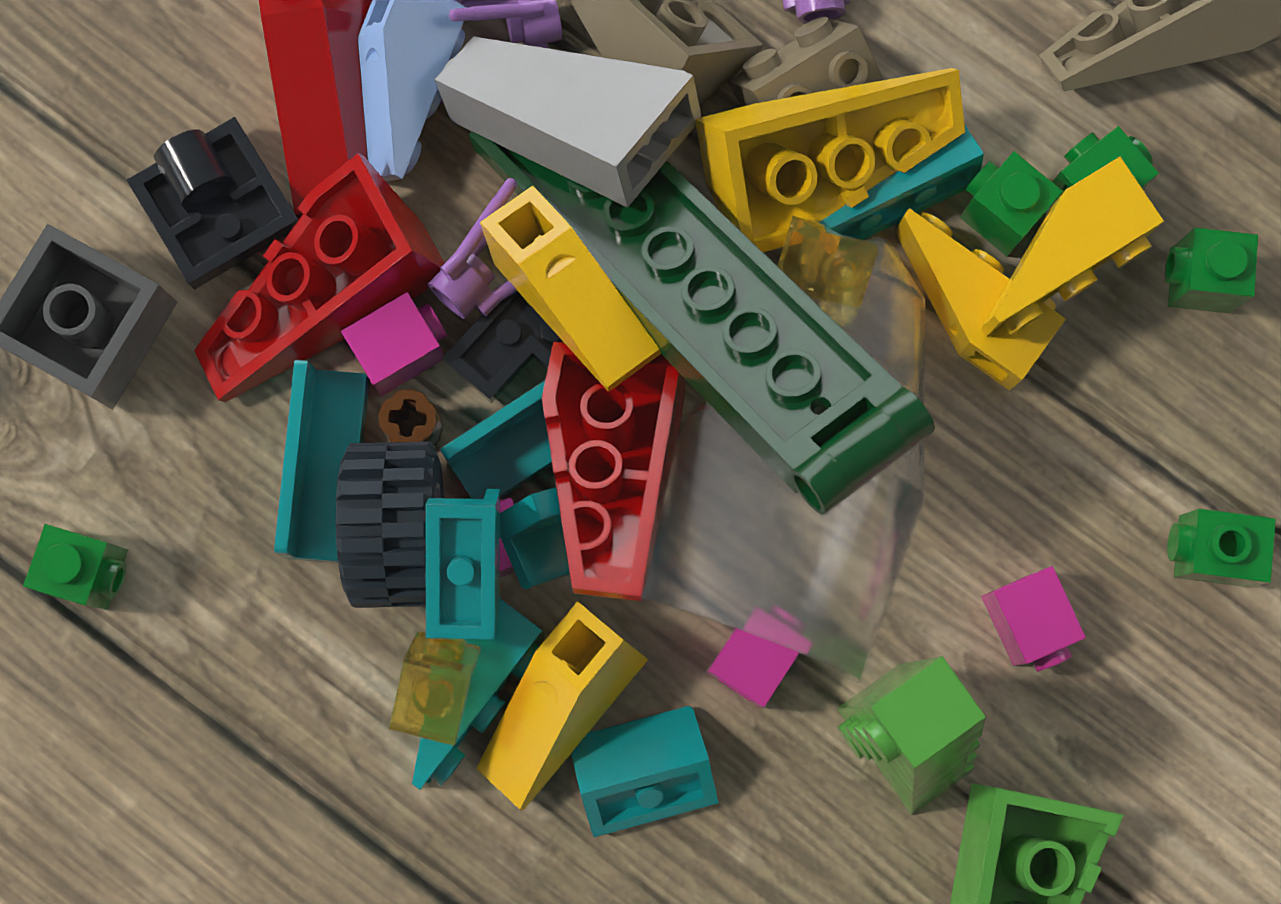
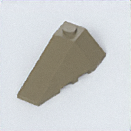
M570 0L603 58L683 70L690 73L694 77L699 106L743 68V64L749 58L759 53L763 47V44L712 0H701L698 5L691 0Z
M1124 0L1112 10H1099L1091 13L1039 54L1043 66L1065 92L1245 52L1281 38V0Z

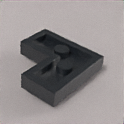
M517 291L501 301L487 317L481 315L446 353L443 360L492 404L533 357L548 370L553 342H564Z

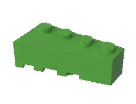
M943 656L899 664L837 708L845 720L837 728L846 743L859 759L864 756L867 760L873 759L911 815L974 771L975 766L973 762L977 759L974 751L980 746V742L977 739L982 736L986 716Z
M971 783L950 904H1081L1085 892H1092L1101 871V867L1097 866L1109 836L1115 837L1124 814Z

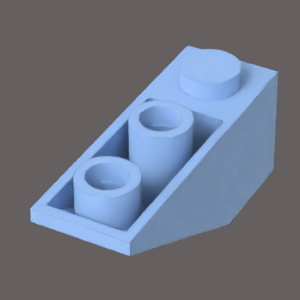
M372 0L358 35L367 157L370 164L385 181L403 179L404 175L408 174L415 166L421 153L422 145L418 138L425 120L436 111L442 99L435 78L442 72L446 63L459 53L463 45L465 31L461 27L464 21H451L449 19V11L467 7L455 0Z

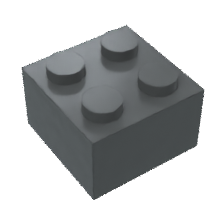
M47 223L0 300V348L113 410L178 302L159 284Z

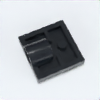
M236 117L229 119L207 133L200 129H192L173 136L156 150L154 154L156 163L126 179L186 281L194 290L268 247L275 239L280 240L285 237L298 222V218Z

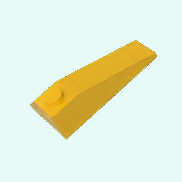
M955 68L755 103L695 119L705 181L718 210L762 252L804 241L820 230L819 222L845 205L853 208L869 197L867 193L869 189L897 171L907 172L965 133L959 69Z

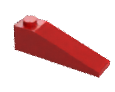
M259 0L294 213L297 218L303 215L297 208L314 187L357 153L368 160L358 35L372 0Z
M357 153L307 194L297 208L303 213L283 242L276 239L272 242L263 255L268 260V263L248 290H238L194 349L219 401L226 403L294 366L295 360H306L344 340L345 338L341 333L343 329L408 292L411 299L414 300L429 288L428 283L445 264L424 224L361 154Z
M553 342L542 394V403L573 593L642 602L676 451L685 398L684 377L662 354L608 392L565 343Z

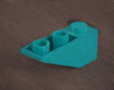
M501 598L495 639H438L412 785L419 790L427 788L432 780L440 786L445 784L466 756V754L458 749V746L473 727L481 733L489 727L506 704L497 695L513 675L520 680L522 679L534 653L540 647L537 643L545 633Z

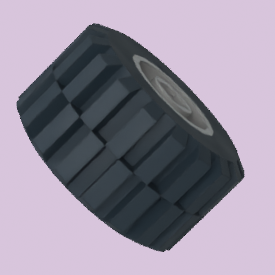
M431 441L351 443L345 451L340 463L337 480L336 544L342 587L351 606L354 608L426 606V503L428 498L444 499L441 463Z

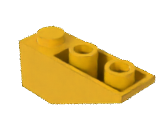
M1118 157L1066 189L1053 204L981 328L986 337L1003 326L1006 327L1010 335L1018 332L1044 314L1039 306L1040 303L1058 292L1063 300L1067 301L1098 281L1093 272L1095 269L1110 260H1113L1116 266L1121 268L1152 247L1147 237L1164 220L1121 157Z
M531 186L480 222L494 265L608 392L661 354L660 348L574 229L534 186Z
M909 208L895 230V234L959 356L1010 391L1024 379L1066 318L1054 311L1056 305L1049 298L1039 304L1044 314L1028 326L1012 335L1003 326L986 337L981 328L1009 281V278L1003 275V266L988 253L978 249H974L971 252L951 238L953 236L951 229L939 218L928 213H922L920 216Z
M577 601L534 653L476 769L515 806L524 811L648 659Z

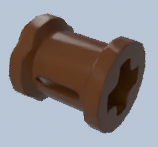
M412 389L399 390L390 399L384 401L381 406L379 426L388 436L390 442L431 441L435 447L440 441L443 432L442 419L436 408L427 400L422 392ZM417 410L426 424L425 426H415L412 436L407 437L397 422L398 420H408L410 411Z

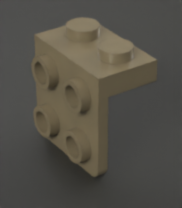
M820 17L797 29L794 33L796 40L778 51L776 49H767L749 58L742 66L744 72L728 82L738 102L747 106L877 82L884 79L859 26L831 18L828 19V17Z

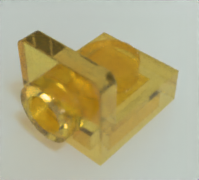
M792 216L777 267L809 297L857 308L862 304L878 254V247L869 241L838 234L816 221Z
M417 632L404 656L389 729L454 746L460 732L470 683L479 660L481 648L477 645L466 643L464 639L426 638V632Z

